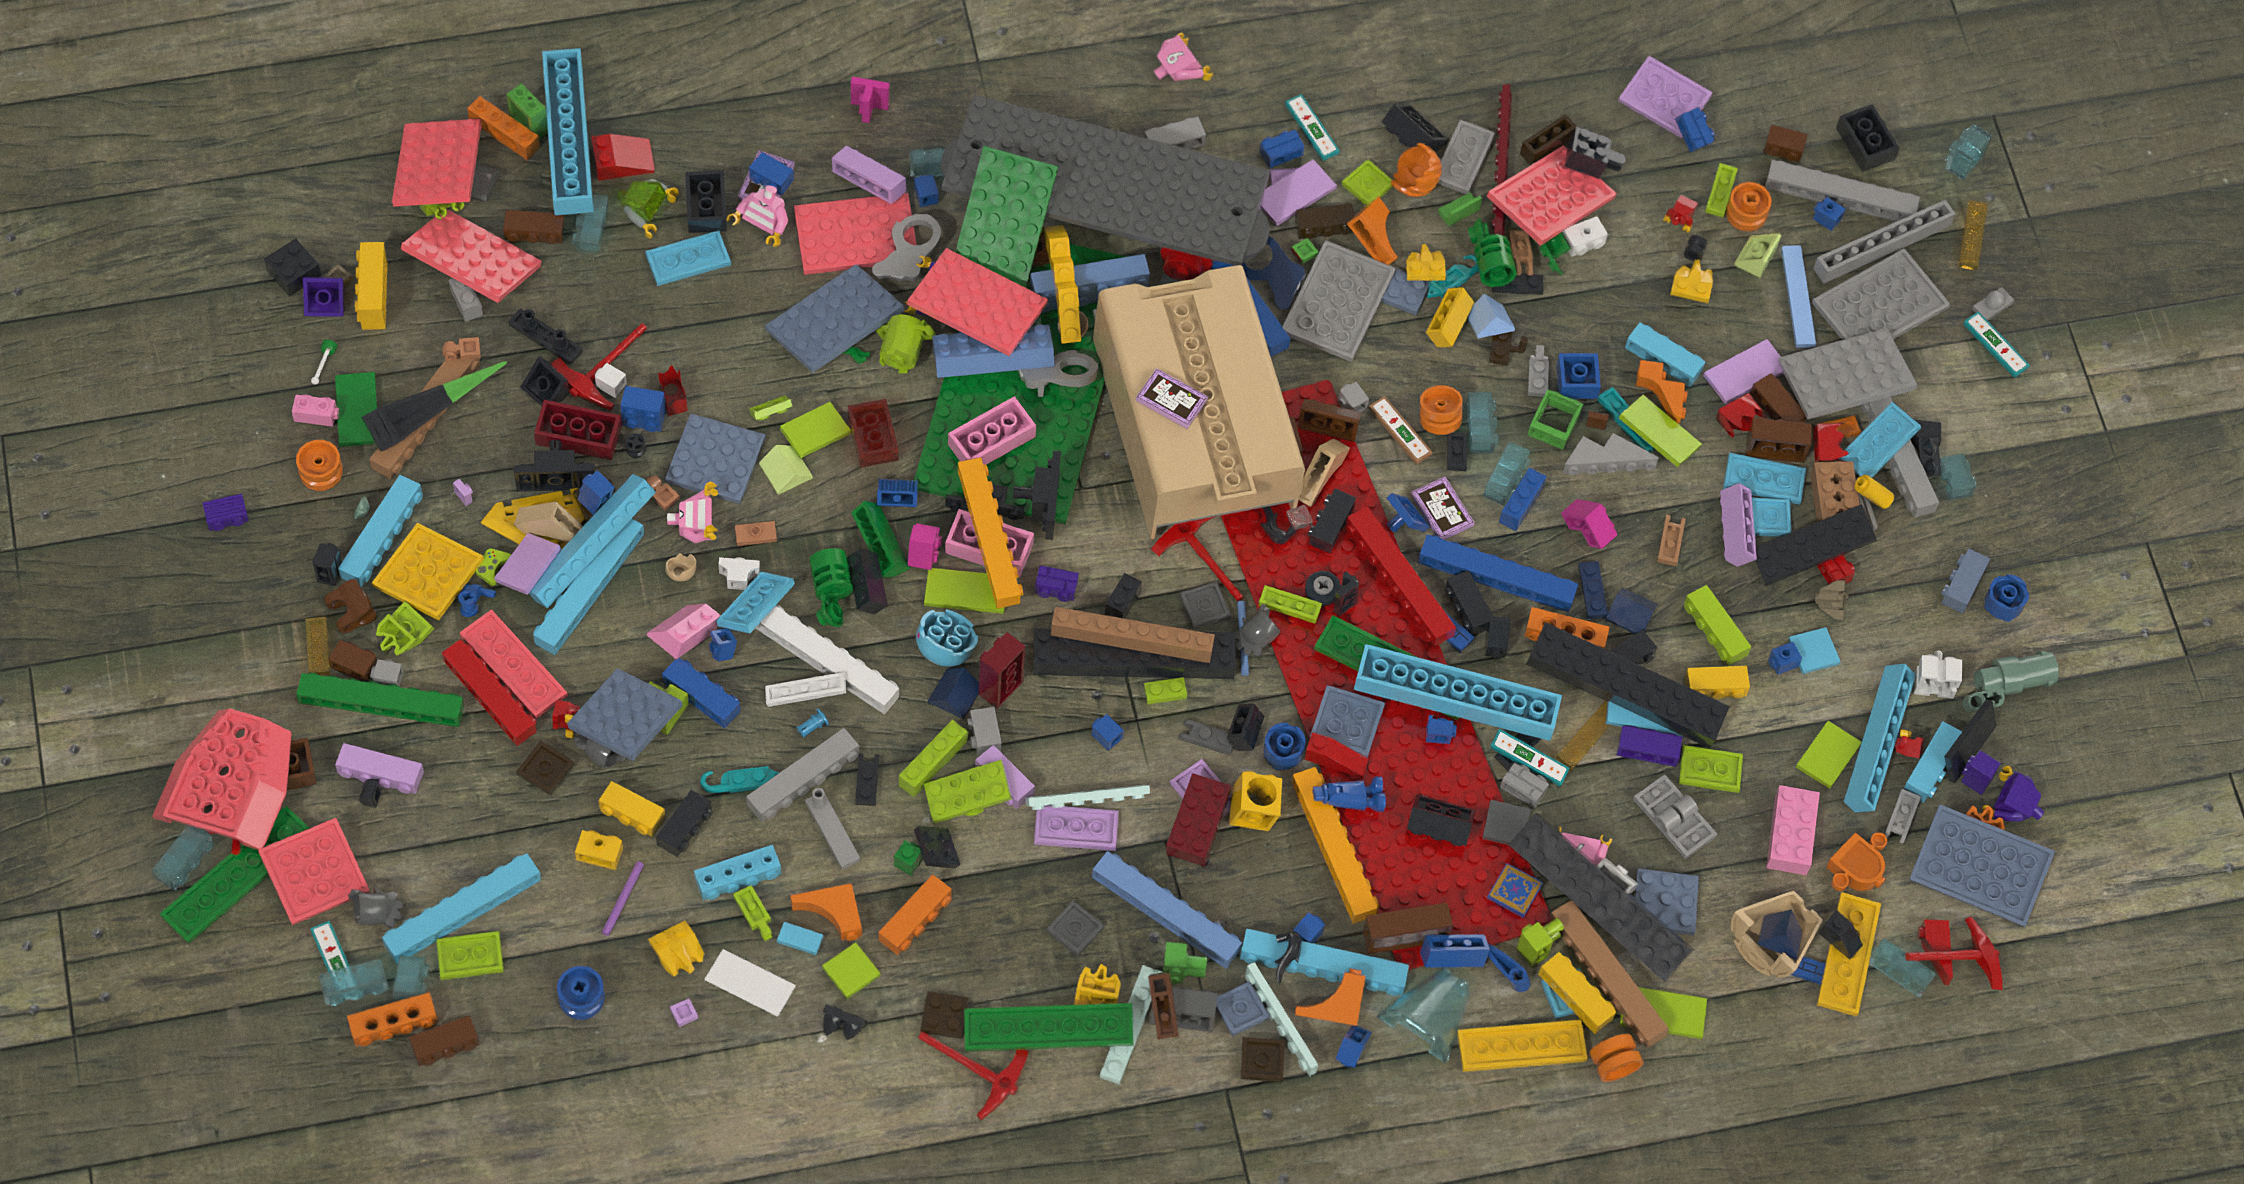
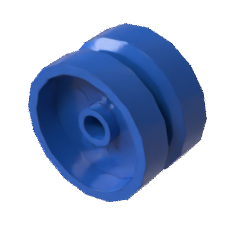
M576 966L569 968L559 978L557 984L558 1000L561 1009L567 1016L573 1019L584 1020L592 1018L600 1012L604 1005L605 993L602 979L595 970L586 966Z

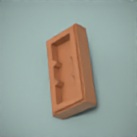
M775 521L735 525L737 546L777 542Z

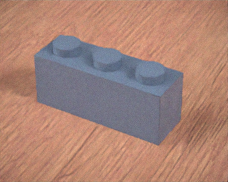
M1968 549L1966 555L1961 554L1957 562L1959 568L1958 570L1954 569L1949 578L1952 581L1950 586L1946 584L1941 593L1944 596L1942 604L1960 613H1964L1990 558L1971 549Z

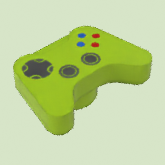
M495 549L486 550L483 555L484 560L477 568L476 575L491 586H495L497 584L494 579L495 574L498 572L500 565L507 562L511 554Z

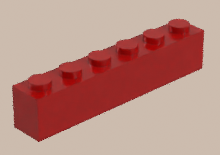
M460 639L441 652L443 662L516 746L537 733L535 718L531 714L527 715L525 713L522 703L518 699L515 701L512 698L509 688L499 683L498 676L495 672H490L486 668L487 664L481 657L477 658L473 647L469 643L465 644Z

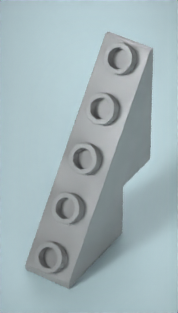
M1614 433L1604 447L1583 436L1567 460L1563 473L1576 475L1578 473H1613L1622 470L1631 472L1637 469L1653 470L1656 468L1659 457Z

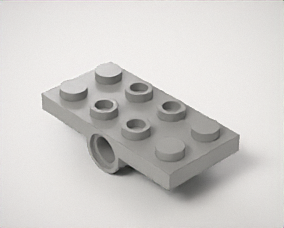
M1665 774L1633 797L1635 803L1685 859L1717 837V833L1698 813V806L1693 798L1689 795L1683 796Z

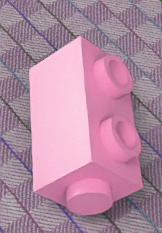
M307 394L296 395L292 415L295 422L333 427L334 420H337L339 417V408L336 407L335 400L328 397L318 398Z

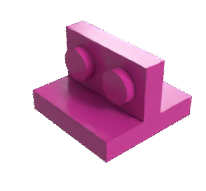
M852 77L851 104L860 105L859 114H862V122L870 123L873 108L888 110L890 83Z

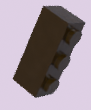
M1564 114L1523 141L1520 151L1521 157L1531 166L1563 145H1567L1577 125Z
M1353 204L1296 210L1295 224L1298 238L1312 239L1314 237H1330L1332 235L1354 233L1347 225L1355 216Z

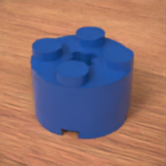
M2007 574L2006 576L1996 577L1986 593L1985 609L1998 619L2006 622L2012 621L2022 613L2028 601L2029 592L2026 588L2027 585L2021 578L2015 575Z
M1278 723L1272 726L1265 737L1264 757L1278 771L1296 767L1302 761L1304 754L1305 736L1300 728L1288 725L1289 723Z

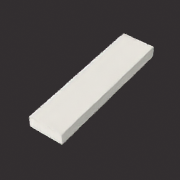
M841 672L765 686L766 705L771 707L845 694V674Z

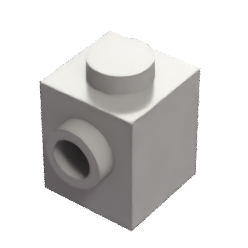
M1357 382L1346 384L1340 389L1338 403L1341 408L1354 409L1357 412L1367 409L1369 398Z
M378 659L376 666H373L371 669L370 677L373 678L374 682L381 685L394 684L400 686L403 668L402 664L395 663L392 660Z

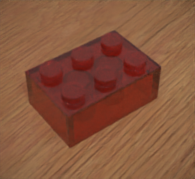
M882 399L849 405L848 421L860 468L899 461V449L887 400Z

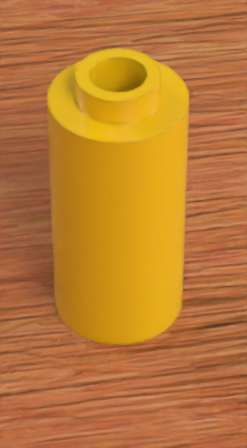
M1862 475L1855 482V490L1879 508L1886 509L1892 504L1894 494L1870 476Z

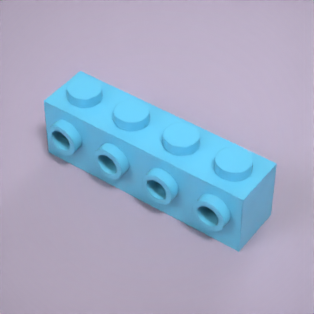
M773 845L695 870L694 876L702 900H713L721 894L727 892L734 893L739 888L750 885L755 886L760 881L777 878L781 875V865Z

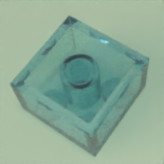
M1974 123L1969 129L1965 128L1960 135V140H1955L1952 143L1951 151L1946 157L1947 164L1945 168L1964 180L1984 157L1992 135Z

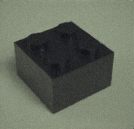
M296 238L264 258L267 272L289 297L303 288V277H321L318 262Z

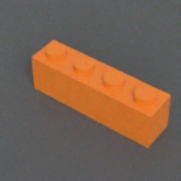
M932 874L879 931V941L896 955L901 951H906L912 943L911 940L923 933L924 926L929 921L933 922L939 914L938 911L942 907L945 908L952 900V889Z

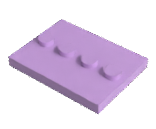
M1648 56L1619 97V102L1683 138L1675 118L1697 107L1702 111L1712 97V92Z

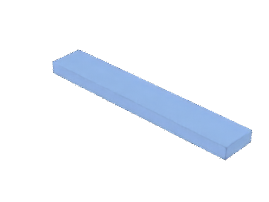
M1801 245L1782 246L1781 254L1796 348L1815 347L1816 341Z

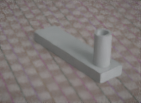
M822 788L814 789L812 797L806 799L805 804L840 868L843 870L860 862V857L826 797Z

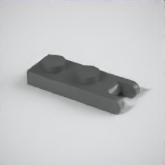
M1188 719L1184 721L1183 724L1189 727L1190 731L1188 735L1180 733L1178 737L1180 740L1229 756L1231 755L1233 746L1227 739L1228 732Z

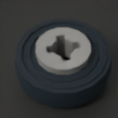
M1328 571L1314 572L1307 579L1305 593L1308 599L1320 602L1322 606H1327L1335 602L1336 590L1341 585L1339 579L1334 574Z

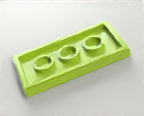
M1644 395L1619 416L1620 420L1676 467L1685 462L1702 445V443Z
M938 568L928 570L924 606L1004 614L1005 607L996 608L987 573Z
M1638 987L1669 1028L1668 1034L1697 1039L1703 1038L1707 998ZM1621 1014L1619 1026L1627 1027L1622 1019L1624 1016Z

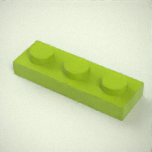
M1719 164L1705 213L1724 217L1738 168Z
M1265 585L1258 605L1261 606L1264 603L1271 610L1316 624L1322 603Z

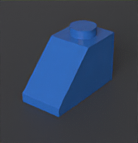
M1352 1025L1345 1035L1335 1059L1344 1066L1355 1068L1372 1032L1360 1026Z

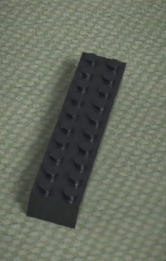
M1546 622L1526 662L1528 666L1607 702L1610 701L1708 748L1715 742L1730 707Z
M1034 628L1033 675L1234 679L1236 669L1235 632H1203L1215 634L1210 663L1051 636V629Z
M1535 813L1508 844L1664 982L1668 981L1694 951L1688 943L1539 813Z

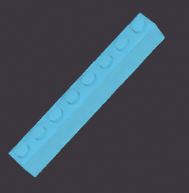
M632 474L563 547L529 592V595L535 602L548 608L656 493L645 479Z
M631 518L575 580L571 582L566 592L558 597L555 607L546 613L544 622L538 625L533 632L534 641L537 646L553 655L557 654L643 537L644 527L641 523Z
M1906 664L1885 666L1844 799V803L1855 813L1875 811L1916 676Z
M527 853L523 856H516L509 864L497 867L490 875L480 877L471 886L461 888L457 894L442 899L433 908H426L422 911L421 915L407 919L403 925L396 929L388 930L382 936L383 944L395 963L398 964L436 942V939L445 937L541 881L540 872Z
M1246 929L1240 959L1250 964L1255 962L1264 964L1268 968H1276L1278 964L1274 961L1284 955L1288 947V941L1278 943L1276 935ZM1302 941L1299 962L1293 960L1285 971L1290 973L1300 972L1313 978L1318 976L1330 982H1341L1344 971L1349 972V968L1362 970L1361 974H1365L1364 987L1370 991L1380 990L1389 995L1397 996L1403 995L1409 965Z

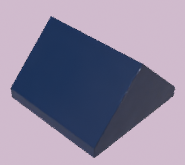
M1621 588L1614 599L1606 621L1634 634L1641 630L1645 632L1658 604Z
M965 668L946 669L931 694L928 703L964 719L979 694V682Z
M1792 909L1763 917L1758 945L1780 954L1785 953L1788 957L1796 960L1803 931Z

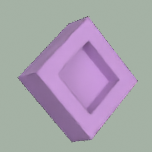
M460 479L453 482L454 492L465 506L472 503L471 494L473 491L467 483L464 484Z
M689 998L670 1007V1011L679 1027L698 1019V1015Z

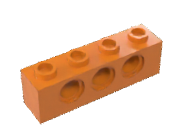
M479 96L467 108L469 119H480L483 131L527 161L540 149L537 134L483 97Z
M1534 607L1531 608L1524 637L1536 641L1546 622L1583 639L1582 637H1588L1590 640L1586 641L1603 649L1605 648L1609 626Z
M430 992L347 1016L355 1046H367L372 1041L379 1039L388 1040L393 1035L400 1033L408 1034L414 1029L421 1027L429 1028L438 1023ZM411 1013H418V1014H419V1015H418L417 1017H415V1018H410V1017H409V1015H410ZM393 1018L398 1019L394 1024L388 1023ZM372 1024L377 1025L373 1030L367 1029Z

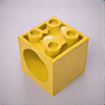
M1253 771L1242 772L1231 787L1229 825L1269 831L1281 813L1282 778H1277L1271 774L1260 775ZM1247 793L1258 796L1264 806L1253 803Z

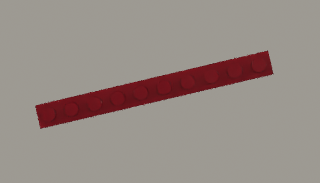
M1503 84L1502 92H1499V103L1502 104L1501 107H1498V118L1501 119V122L1497 123V134H1500V139H1496V149L1499 150V155L1495 156V164L1498 166V170L1494 173L1497 186L1508 180L1512 106L1510 84ZM1493 203L1495 218L1492 219V230H1495L1494 235L1505 236L1506 214Z

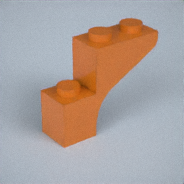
M1640 360L1636 386L1644 387L1654 392L1665 413L1679 424L1680 420L1685 418L1686 408L1683 407V402L1686 403L1687 391H1684L1685 383L1665 380L1666 371H1663V363Z

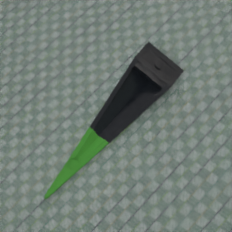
M507 361L379 407L362 416L361 419L380 452H383L402 441L495 373Z

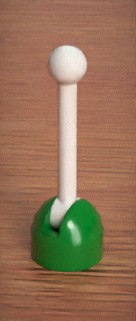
M325 339L321 344V351L324 355L315 377L311 379L314 385L319 383L318 378L327 356H332L337 350L338 345L331 340Z

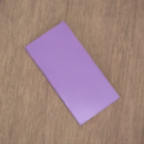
M1313 159L1266 188L1261 210L1275 226H1278L1294 216L1296 210L1305 209L1334 191L1337 185Z
M1766 339L1704 372L1703 376L1726 405L1750 392L1755 382L1770 373L1775 378L1784 373L1778 363L1781 356Z
M1044 805V809L1036 811L1034 845L1116 851L1119 811L1066 806L1052 808V805Z

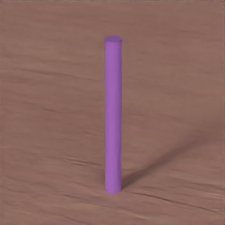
M636 862L602 930V934L610 935L644 866L643 863Z

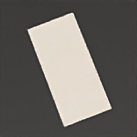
M724 949L704 979L776 1016L780 1014L796 986Z

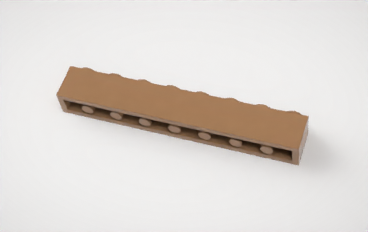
M458 354L455 360H445L421 392L476 372L481 364L480 358L461 360V356ZM447 408L394 446L383 452L377 449L369 459L371 469L389 479H392L395 474H399L404 462L412 457L416 446L422 444L426 433L434 428L436 420L440 415H444Z
M1055 607L1051 625V636L1210 663L1215 634Z
M1570 900L1554 910L1551 914L1552 920L1550 922L1556 918L1562 922L1564 929L1560 933L1563 935L1564 943L1567 947H1571L1574 950L1577 961L1586 966L1589 977L1598 982L1599 990L1604 996L1607 995L1610 998L1615 1011H1619L1624 1016L1622 1017L1623 1022L1628 1028L1631 1027L1637 1041L1640 1044H1644L1646 1048H1649L1668 1036L1669 1028L1577 905Z

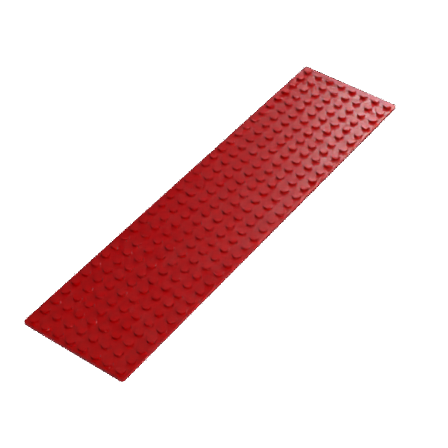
M1324 380L1284 391L1282 396L1289 417L1295 418L1303 448L1304 476L1318 447L1333 438L1350 448L1342 465L1328 479L1313 506L1310 507L1298 500L1296 512L1293 513L1291 512L1289 502L1270 506L1274 513H1278L1276 523L1281 530L1286 531L1292 527L1296 531L1282 545L1274 543L1261 527L1260 523H1266V516L1262 508L1220 516L1257 610L1260 607L1258 605L1265 585L1307 598L1305 584L1309 576L1314 572L1328 571L1339 579L1340 585H1342L1343 573L1346 571L1351 576L1354 575L1359 581L1357 604L1339 617L1333 612L1334 603L1321 606L1316 624L1269 609V618L1281 631L1270 644L1308 740L1310 739L1327 685L1385 703L1368 755L1369 760L1363 778L1319 765L1326 784L1363 780L1364 785L1369 786L1374 777L1381 776L1383 779L1382 793H1385L1386 805L1383 812H1377L1371 808L1357 810L1335 807L1338 809L1342 826L1344 825L1347 830L1348 842L1352 843L1355 848V858L1362 864V874L1370 882V892L1378 900L1379 908L1377 909V914L1448 903L1453 923L1450 935H1485L1487 943L1490 945L1521 937V931L1529 924L1533 926L1539 922L1544 927L1552 919L1540 890L1524 918L1487 899L1506 864L1534 878L1535 876L1529 862L1511 846L1482 839L1490 801L1494 800L1503 803L1504 801L1471 721L1464 718H1459L1457 721L1441 712L1354 690L1358 671L1314 650L1315 644L1333 615L1418 658L1447 665L1440 646L1434 647L1431 642L1426 641L1423 631L1420 627L1415 626L1412 616L1402 608L1399 598L1391 593L1388 583L1380 578L1377 568L1369 563L1364 550L1361 551L1359 549L1356 539L1353 535L1350 536L1345 526L1331 553L1309 545L1310 536H1308L1310 527L1316 525L1317 514L1320 509L1324 510L1326 506L1324 501L1327 495L1332 494L1336 488L1356 497L1355 507L1351 515L1368 506L1399 549L1392 530L1387 526L1388 519L1356 442L1298 428L1304 399L1317 400L1320 403L1334 404L1340 407L1331 382ZM1429 715H1433V719L1445 718L1448 721H1453V725H1456V736L1451 738L1450 744L1426 742ZM1416 794L1476 810L1466 846H1455L1450 841L1443 839L1441 841L1434 840L1429 835H1416L1411 833V830H1407ZM1422 946L1392 951L1396 962L1409 965L1408 971L1424 966L1420 954Z

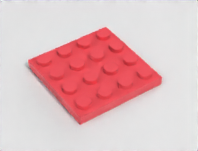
M336 818L258 850L291 925L351 901L348 898L351 889L370 893Z

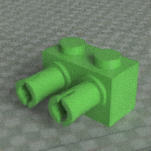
M1166 942L1163 972L1170 971L1173 985L1183 983V979L1186 976L1204 978L1207 956H1189L1186 953L1187 944Z

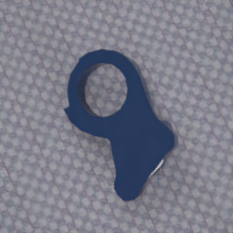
M1268 235L1266 245L1272 249L1270 264L1262 270L1250 269L1245 262L1241 266H1243L1248 280L1269 281L1275 295L1276 306L1282 310H1287L1291 307L1293 297L1299 291L1301 283L1306 277L1305 270L1302 266L1293 263L1283 252L1278 242Z

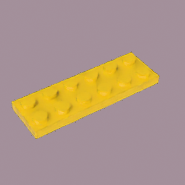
M1841 892L1837 911L1853 923L1863 946L1849 960L1829 943L1817 1006L1856 1017L1859 1014L1881 903Z
M1581 1020L1462 1029L1457 1031L1463 1072L1587 1062L1588 1059Z

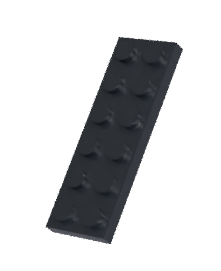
M1861 504L1756 547L1757 559L1755 561L1766 586L1876 542L1877 538Z

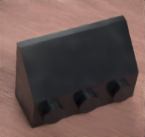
M1394 104L1381 121L1389 133L1395 134L1399 138L1398 141L1409 148L1417 146V143H1422L1436 152L1449 141L1442 132L1410 104Z
M1416 794L1407 830H1411V833L1416 835H1429L1434 840H1447L1455 846H1466L1476 810Z

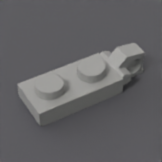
M1536 345L1535 355L1530 356L1528 396L1544 397L1548 389L1549 360L1548 356H1544V346Z

